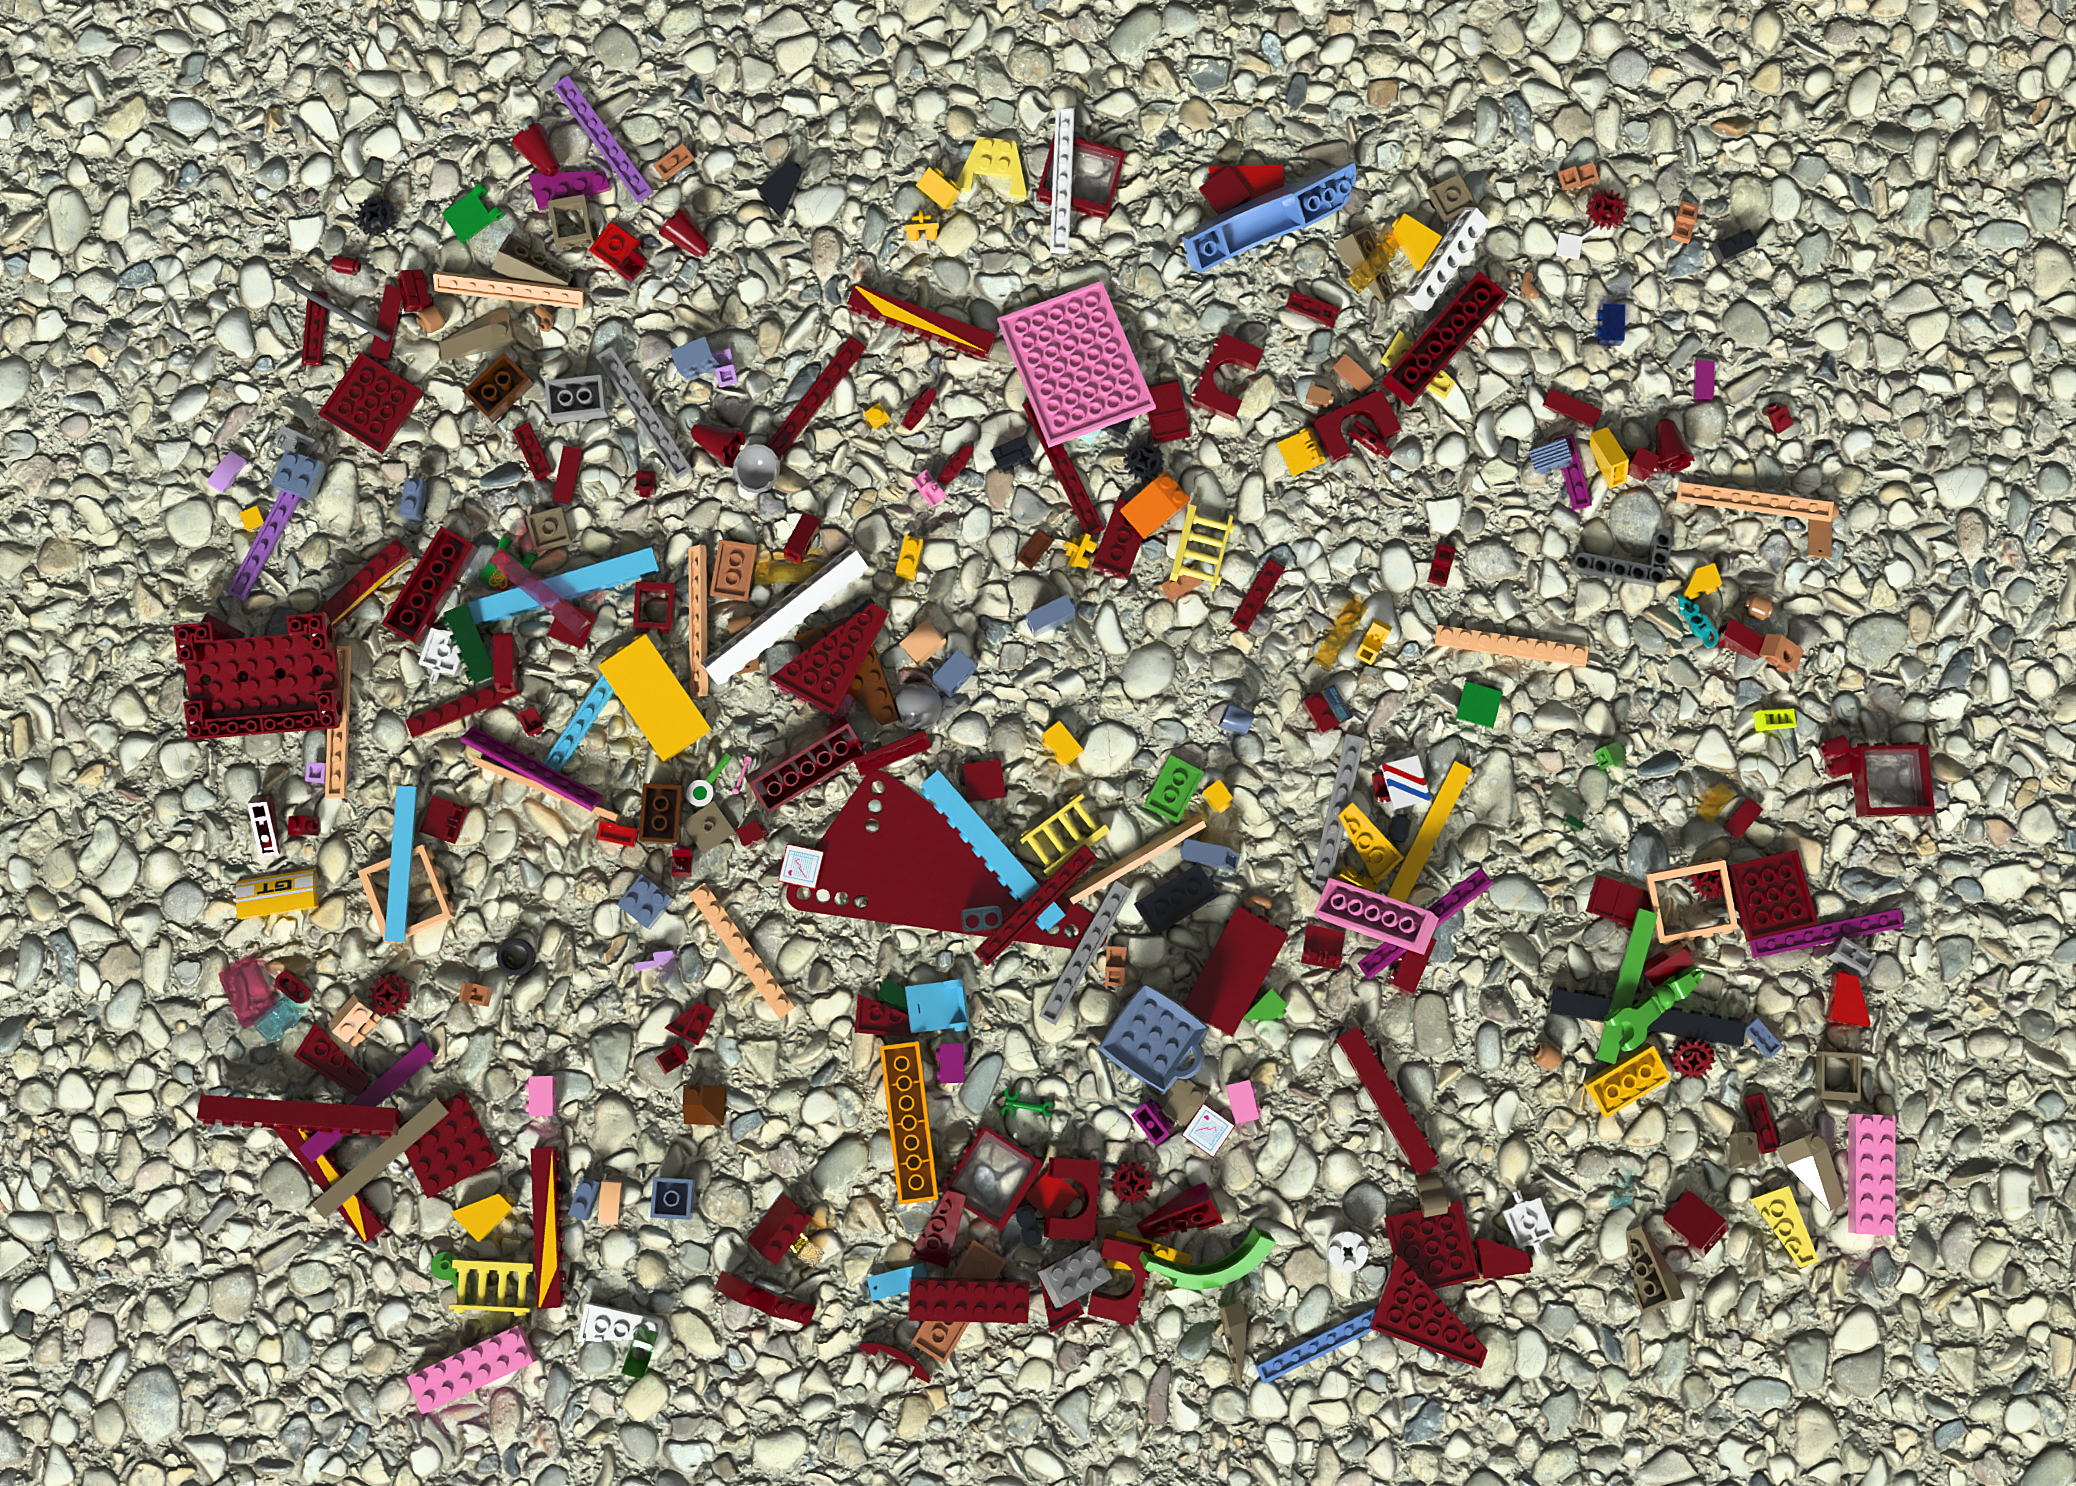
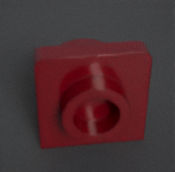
M636 471V487H634V491L639 497L648 498L651 495H656L655 471Z

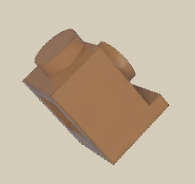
M1311 381L1304 404L1326 410L1328 404L1332 405L1335 394H1332V391L1328 390L1326 386H1314L1315 382Z

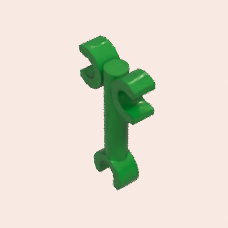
M1006 1088L1004 1093L1006 1101L1005 1107L1001 1111L1002 1116L1005 1115L1006 1109H1011L1012 1117H1015V1108L1042 1112L1047 1117L1052 1116L1051 1113L1045 1111L1046 1106L1054 1105L1052 1102L1038 1104L1015 1100L1019 1096V1090H1016L1014 1097H1010L1008 1095L1009 1089Z

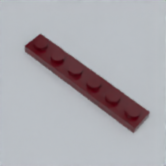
M492 684L405 721L412 738L415 739L521 694L518 686L517 692L501 693L497 692L495 685Z

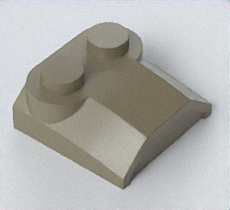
M1178 1078L1164 1095L1160 1094L1156 1102L1159 1103L1162 1110L1186 1127L1209 1095L1190 1080Z

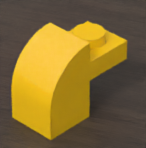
M1375 618L1362 640L1355 657L1372 665L1392 626Z

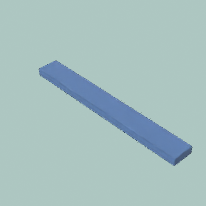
M1377 1306L1256 1364L1255 1367L1262 1382L1265 1384L1374 1331L1370 1329L1369 1325Z

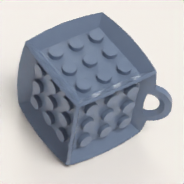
M1141 982L1138 990L1113 1021L1097 1050H1100L1126 1072L1159 1091L1161 1095H1164L1178 1078L1188 1079L1201 1069L1205 1059V1052L1201 1044L1206 1037L1209 1026L1169 996L1145 982ZM1193 1052V1063L1187 1068H1181L1189 1054Z

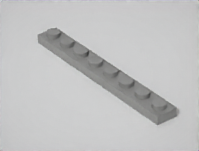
M610 347L596 356L597 360L675 479L679 480L693 471L613 348Z
M1349 734L1345 735L1310 883L1326 886L1328 879L1333 876L1344 829L1337 814L1350 803L1365 738Z
M1115 880L1040 1012L1039 1016L1056 1026L1132 892L1130 888Z

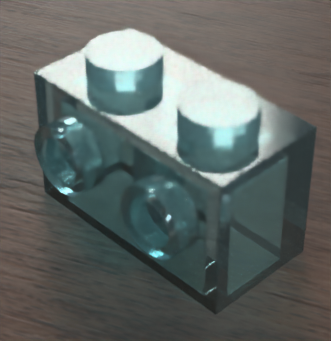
M283 997L254 1021L253 1025L271 1044L273 1041H279L285 1035L284 1032L287 1029L297 1026L301 1015Z

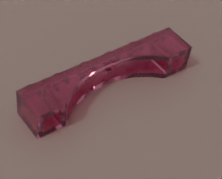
M501 547L488 561L496 570L524 591L578 638L591 625L588 619Z

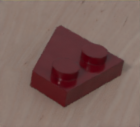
M698 1002L673 1022L666 1025L665 1029L699 1046L717 1011Z

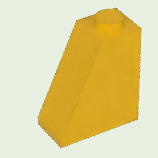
M1404 213L1401 218L1397 217L1392 227L1394 230L1392 235L1415 270L1420 272L1440 243L1442 236Z
M1609 428L1598 429L1591 433L1590 447L1608 488L1611 489L1626 483L1629 459Z
M499 1193L455 1210L451 1215L480 1242L516 1208L513 1204L515 1200L508 1193Z

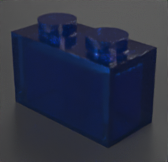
M1603 303L1599 310L1596 311L1598 328L1595 331V338L1598 339V345L1621 346L1625 341V305Z

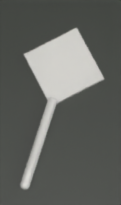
M1597 225L1582 236L1560 232L1556 255L1579 260L1583 239L1600 229V225Z

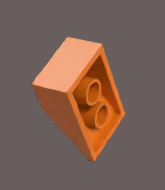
M1165 471L1127 503L1120 512L1138 533L1146 539L1185 509L1191 499L1168 472Z

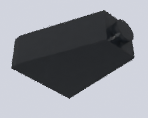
M790 159L757 188L758 195L783 221L787 218L804 180L803 169L798 163L794 164Z

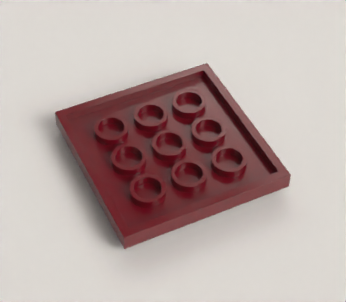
M360 352L318 415L383 455L424 395V392Z
M1798 849L1726 866L1746 942L1818 925Z
M461 1091L441 1102L450 1113L404 1152L427 1199L499 1161L465 1091ZM407 1120L406 1122L400 1124V1125H399V1129H400L403 1125H405L409 1120Z
M1461 1200L1450 1202L1451 1206L1448 1207V1212L1445 1214L1424 1217L1422 1210L1419 1209L1384 1218L1393 1259L1395 1255H1399L1431 1290L1480 1279Z

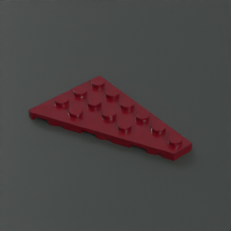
M873 603L845 624H842L814 646L794 658L793 661L787 663L773 675H770L769 679L836 714L890 612Z
M1395 1255L1369 1325L1370 1329L1481 1369L1488 1349L1399 1255Z

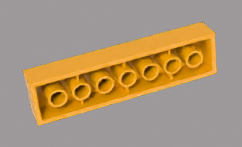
M920 1042L880 1046L899 1205L938 1200L939 1194Z

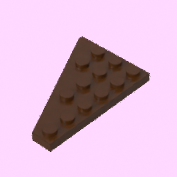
M860 612L795 635L794 639L807 650ZM873 644L848 693L881 726H884L901 718L875 644Z

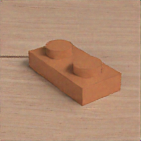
M682 143L653 164V167L663 180L666 181L695 159Z
M1179 575L1177 582L1168 580L1161 584V588L1171 602L1203 584V581L1199 578Z

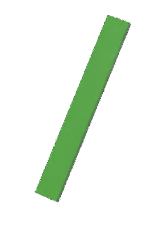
M1640 908L1637 909L1608 1013L1615 1008L1632 1007L1658 914ZM1606 1023L1604 1024L1595 1056L1596 1059L1612 1064L1616 1063L1620 1049L1619 1041L1623 1038L1625 1032L1622 1024L1617 1026H1607Z

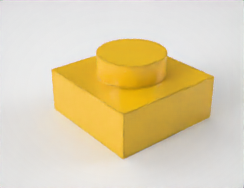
M880 403L864 412L865 417L874 430L890 420Z

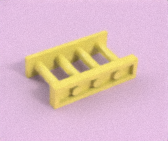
M1189 504L1169 580L1177 582L1179 575H1187L1212 582L1210 590L1214 591L1215 586L1220 585L1222 575L1219 574L1228 535L1233 534L1235 523H1232L1233 516H1229L1227 523L1198 516V513H1195L1197 506ZM1198 523L1225 530L1224 538L1220 540L1194 533L1191 530V526ZM1194 540L1220 547L1219 557L1189 550L1190 548L1186 547L1187 541L1191 542ZM1189 557L1215 564V573L1210 574L1187 568L1182 564V560Z
M1075 794L1068 800V805L1033 831L1028 829L1021 835L1023 837L1020 840L1022 845L1028 841L1045 863L1044 867L1046 869L1043 873L1047 878L1059 869L1083 844H1086L1089 848L1110 832L1106 825L1103 827L1097 825L1080 803L1084 799L1083 794L1080 796ZM1073 807H1075L1092 830L1090 831L1092 835L1087 839L1081 836L1065 815ZM1058 818L1076 841L1075 844L1077 846L1072 850L1065 847L1050 827V824ZM1042 830L1045 831L1061 853V858L1056 862L1054 859H1050L1034 837Z
M474 1259L453 1260L452 1268H457L459 1280L457 1303L449 1304V1309H454L455 1313H466V1310L508 1311L514 1312L516 1316H526V1312L532 1311V1307L525 1306L527 1275H529V1272L535 1271V1262ZM470 1269H477V1273H479L477 1304H465L467 1272ZM490 1270H497V1274H499L497 1305L485 1304L487 1273ZM510 1271H517V1275H519L517 1306L505 1305L507 1274Z

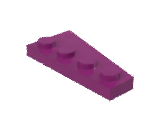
M605 171L557 173L553 177L544 176L542 173L528 174L539 211L547 209V201L583 194L585 197L611 190Z

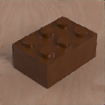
M503 353L462 392L494 423L534 384Z
M643 783L639 842L680 845L685 788L682 785Z

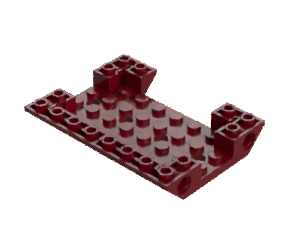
M326 613L287 615L288 634L222 639L213 622L173 625L178 664L185 663L189 701L183 702L188 740L340 728L344 704L335 632ZM316 665H320L323 668L322 675L316 674ZM279 668L285 670L286 676L284 678L278 676L277 671ZM242 671L247 672V681L241 679L240 674ZM205 674L211 677L209 685L203 681Z

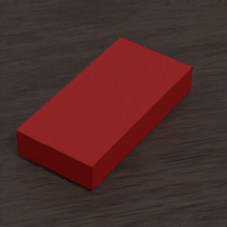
M600 820L596 839L634 848L639 829Z

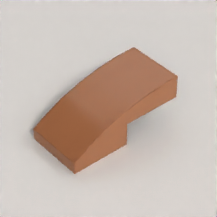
M1594 162L1578 168L1574 166L1557 172L1563 191L1599 181Z
M1685 201L1680 202L1670 239L1686 244L1690 242L1699 205Z
M1343 354L1332 366L1342 380L1347 381L1358 394H1362L1374 381L1346 354Z
M1107 945L1105 986L1124 987L1126 946Z

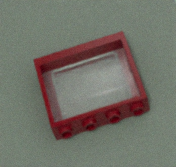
M1055 133L1036 194V201L1052 205ZM1081 137L1073 138L1070 210L1108 220L1124 165L1126 151L1119 147H1107L1100 142H1088Z
M1886 742L1874 743V746H1869V743H1858L1857 747L1849 749L1856 818L1935 814L1928 745H1920V742L1907 743L1908 745H1903V742H1894L1890 746H1886Z
M984 1125L983 1128L978 1127L973 1135L976 1138L972 1145L968 1143L963 1151L965 1157L962 1162L958 1160L954 1165L952 1171L955 1173L952 1178L947 1177L941 1187L944 1188L942 1193L945 1194L948 1188L968 1193L964 1207L1002 1231L1044 1163Z

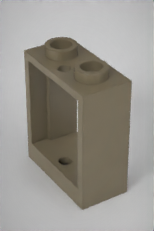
M584 194L547 201L554 243L558 250H570L575 246L587 247L595 242L588 201ZM582 209L586 233L560 238L556 214Z
M1823 1048V1051L1816 1052L1815 1099L1861 1101V1054L1854 1053L1853 1049H1842V1053L1835 1052V1048ZM1825 1057L1850 1059L1849 1092L1824 1091Z

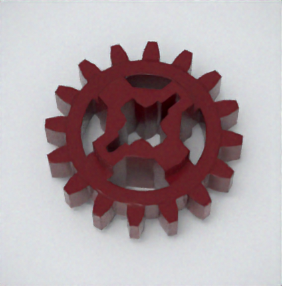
M1603 189L1602 193L1597 191L1595 196L1592 195L1590 197V202L1586 205L1589 208L1586 214L1591 215L1588 221L1593 220L1594 227L1598 224L1600 225V230H1602L1606 226L1608 231L1611 226L1617 228L1624 221L1623 218L1627 215V212L1624 210L1628 206L1623 205L1625 198L1619 199L1620 193L1614 195L1613 190L1607 193L1606 189Z
M1720 869L1717 870L1718 872L1714 870L1702 872L1699 879H1697L1698 873L1687 877L1688 880H1692V883L1688 886L1695 888L1693 894L1699 892V898H1704L1706 895L1707 900H1711L1712 896L1714 899H1717L1719 894L1724 895L1722 880L1720 886H1718V882L1721 879ZM1715 876L1712 880L1703 882L1706 878Z
M387 974L386 979L380 976V982L373 981L375 988H369L373 993L368 998L373 999L369 1005L376 1006L375 1012L381 1010V1016H385L388 1012V1016L393 1017L394 1012L400 1015V1009L407 1010L405 1004L411 1003L407 998L412 996V993L407 992L411 986L404 985L405 979L399 981L398 975L392 978L391 974ZM394 983L401 988V991H398L396 989V985H394ZM390 993L397 994V996L390 998L383 997ZM379 1000L384 1002L385 1007L380 1004Z
M1687 1037L1685 1043L1679 1041L1680 1046L1673 1047L1674 1052L1671 1053V1062L1675 1071L1680 1072L1682 1077L1688 1074L1689 1079L1693 1075L1700 1078V1073L1707 1075L1706 1069H1713L1711 1064L1715 1063L1714 1051L1711 1050L1709 1043L1705 1045L1704 1039L1698 1042L1697 1037H1694L1693 1041H1690Z
M1128 1161L1126 1167L1121 1163V1170L1115 1168L1117 1175L1111 1176L1115 1180L1111 1187H1116L1113 1194L1119 1193L1118 1199L1121 1200L1124 1197L1126 1204H1128L1129 1200L1136 1204V1199L1138 1198L1143 1202V1195L1149 1197L1148 1192H1146L1147 1189H1153L1149 1185V1182H1152L1153 1179L1148 1178L1151 1172L1144 1171L1145 1165L1139 1168L1137 1161L1134 1166H1132L1130 1161ZM1134 1169L1141 1172L1144 1177L1138 1178L1134 1174ZM1127 1170V1176L1124 1180H1119L1121 1174ZM1130 1173L1133 1179L1137 1180V1184H1134L1133 1192L1130 1185L1126 1184V1182L1130 1181ZM1140 1185H1145L1142 1192L1137 1195V1189ZM1125 1187L1128 1189L1130 1196L1124 1194L1120 1188Z

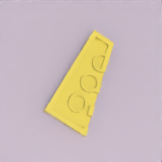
M1788 1185L1750 1198L1800 1268L1819 1261Z

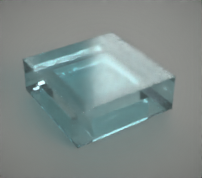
M1624 1195L1610 1200L1608 1205L1610 1209L1615 1210L1633 1202L1630 1196Z

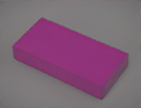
M1696 360L1694 362V399L1712 400L1714 398V361Z

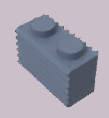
M1566 438L1528 450L1536 474L1545 475L1552 472V468L1559 467V469L1570 466L1569 462H1573Z
M404 478L403 496L400 501L402 504H400L401 508L399 509L401 511L399 514L406 520L422 521L428 484L422 479Z
M584 1176L579 1178L578 1189L574 1193V1200L571 1201L572 1204L570 1205L571 1208L568 1215L586 1221L590 1219L602 1181Z

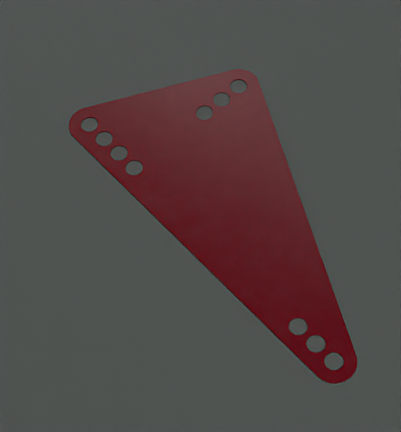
M873 771L864 777L814 848L815 850L824 851L825 856L817 889H810V898L806 901H801L797 898V890L801 886L789 884L786 891L789 904L799 911L989 937L1023 903L1020 899L1016 901L1009 893L1012 890L1008 885L1003 886L997 879L999 875L994 870L991 872L984 865L986 860L982 856L978 858L971 850L973 848L972 844L969 841L965 843L959 836L961 832L957 827L953 829L946 821L948 817L944 812L940 814L931 803L883 771ZM875 781H881L885 785V791L881 795H875L871 791V785ZM872 800H878L882 803V810L878 814H873L868 810V804ZM869 819H876L879 822V829L875 833H870L865 828V824ZM1028 871L1040 886L1044 883L1043 880ZM821 889L827 890L830 894L829 901L824 904L816 900V893ZM845 892L849 896V902L845 906H838L835 903L837 893ZM1061 894L1054 901L1065 914V917L1057 923L1059 932L1054 936L1048 935L1045 929L1041 930L1035 923L1037 919H1035L1014 941L1076 950L1083 939V931L1090 926L1095 916L1078 904H1073L1068 897ZM858 895H864L868 899V905L863 909H858L854 905V899ZM1069 924H1073L1078 928V935L1072 939L1067 938L1064 934V928ZM1107 936L1105 937V939H1104L1103 943L1101 944L1100 948L1105 944V942H1106V940H1107Z

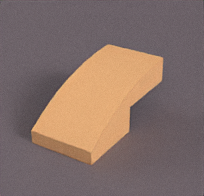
M602 1180L598 1223H619L622 1181Z

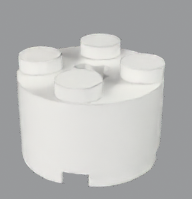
M1343 1230L1334 1233L1328 1239L1326 1255L1329 1262L1337 1269L1352 1272L1364 1265L1368 1256V1248L1360 1235L1352 1231ZM1344 1247H1350L1349 1251L1351 1253L1349 1255H1343L1345 1252L1343 1250Z

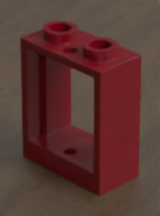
M635 582L633 627L635 630H638V633L647 634L650 631H657L658 634H669V631H674L676 585L674 583ZM642 593L668 594L667 623L640 622Z

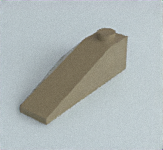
M1369 226L1335 242L1337 252L1343 261L1382 303L1393 298L1388 277L1381 269L1383 260L1381 258L1378 259L1376 249L1379 247Z
M508 234L497 252L492 266L493 270L508 277L568 286L573 277L572 273L556 262L546 260L543 253H536L530 249L531 245Z
M509 308L490 312L441 341L439 345L443 361L517 345Z
M1819 1129L1807 1131L1776 1148L1785 1166L1790 1171H1793L1799 1178L1798 1180L1812 1191V1195L1827 1211H1831L1846 1203L1828 1146Z
M1641 1225L1627 1231L1628 1255L1631 1258L1633 1268L1631 1276H1634L1635 1284L1633 1293L1641 1314L1685 1299L1678 1279L1645 1227Z
M1241 1299L1218 1305L1237 1386L1242 1385L1247 1326L1246 1316L1249 1315L1247 1304H1243Z

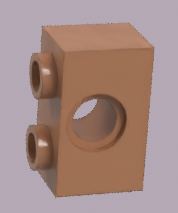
M1766 634L1759 655L1766 659L1765 662L1777 666V670L1788 672V670L1797 671L1804 650L1783 635Z

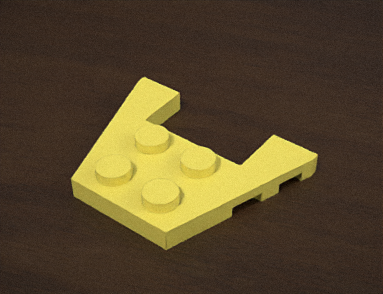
M978 137L956 181L959 185L958 189L971 192L973 174L1012 178L1010 197L1026 198L1027 193L1016 141Z

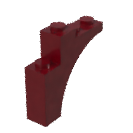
M723 1270L714 1288L736 1302L756 1308L768 1316L782 1320L787 1319L805 1325L810 1324L816 1308L812 1304L777 1293L737 1274Z

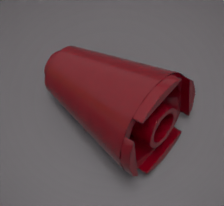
M534 123L528 125L529 129L525 132L523 129L520 130L512 140L513 148L544 176H555L559 172L560 164L545 127L541 123Z
M681 206L674 212L675 215L665 222L658 234L698 258L702 256L704 258L711 250L709 248L710 242L687 209Z
M1668 418L1660 420L1656 425V455L1660 456L1658 472L1665 473V470H1670L1671 473L1688 468L1691 466L1690 462H1694L1695 459L1684 437L1673 420Z
M703 422L693 425L691 429L692 439L725 466L734 464L740 452V446L745 444V435L739 430Z

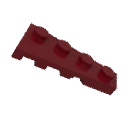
M314 1023L293 1056L356 1096L362 1094L371 1082V1079L317 1023Z
M948 1188L910 1257L945 1268L948 1267L968 1193Z

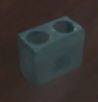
M998 906L965 909L961 913L964 932L981 931L982 928L984 930L997 929L1002 924L1001 909ZM990 912L998 916V923L994 926H989L985 922V916ZM969 915H976L979 918V924L976 928H969L966 925L965 921Z

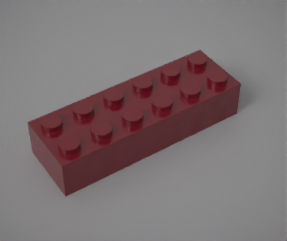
M440 526L381 624L420 647L477 553L478 548L471 542Z
M843 716L747 774L745 778L764 810L769 814L854 762L853 759L867 753Z
M909 1277L907 1318L909 1321L1028 1324L1030 1283L1028 1280Z

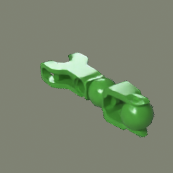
M1692 964L1660 983V986L1654 988L1650 995L1645 996V998L1638 1001L1631 1008H1615L1604 1017L1607 1026L1622 1024L1624 1027V1036L1619 1041L1621 1049L1623 1051H1630L1643 1043L1647 1036L1648 1026L1665 1010L1671 1008L1675 1001L1686 998L1700 984L1705 970Z

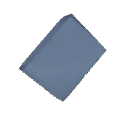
M1230 702L1226 706L1227 708H1225L1218 727L1244 736L1249 731L1255 714Z

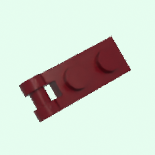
M1292 290L1285 307L1288 311L1320 322L1330 328H1334L1335 318L1340 313L1338 307ZM1324 311L1329 313L1328 317L1323 315Z

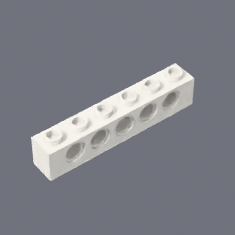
M1465 207L1403 295L1417 310L1428 311L1434 305V301L1444 291L1446 284L1455 275L1459 265L1464 262L1466 255L1475 246V242L1485 232L1489 221L1477 207Z

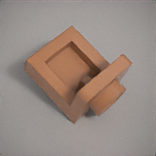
M463 982L459 1001L489 1007L493 988Z

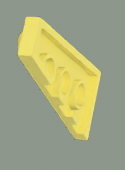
M1399 330L1383 356L1381 363L1392 369L1414 343L1409 341L1404 336V333ZM1442 371L1427 390L1445 400L1456 382Z

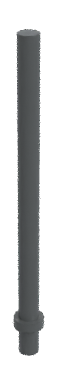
M282 277L281 283L289 287L290 291L300 293L387 342L390 340V334L304 288L296 280L292 281Z

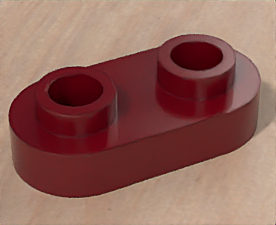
M282 972L275 979L276 987L295 1003L304 1004L310 1000L312 996L310 987L294 974ZM288 978L290 983L286 986L284 981ZM303 990L305 995L301 998L299 993Z

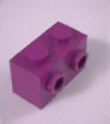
M1152 1099L1131 1114L1155 1146L1176 1130L1171 1118L1166 1117L1159 1103Z

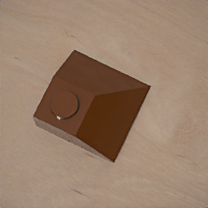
M683 1085L682 1105L684 1124L724 1125L726 1086Z

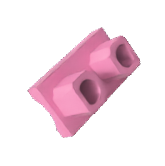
M927 469L911 480L931 508L947 497Z

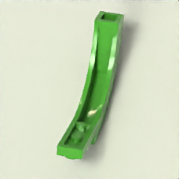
M1253 1227L1246 1239L1235 1250L1225 1257L1210 1263L1184 1265L1144 1251L1141 1252L1139 1259L1144 1269L1149 1272H1159L1162 1276L1170 1278L1176 1287L1192 1290L1210 1289L1231 1283L1249 1273L1266 1258L1275 1246L1276 1241L1269 1232Z

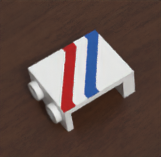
M1411 754L1403 755L1400 757L1401 760L1394 761L1393 758L1384 760L1382 765L1377 767L1378 771H1383L1391 803L1388 804L1390 812L1431 800L1418 755L1413 757Z

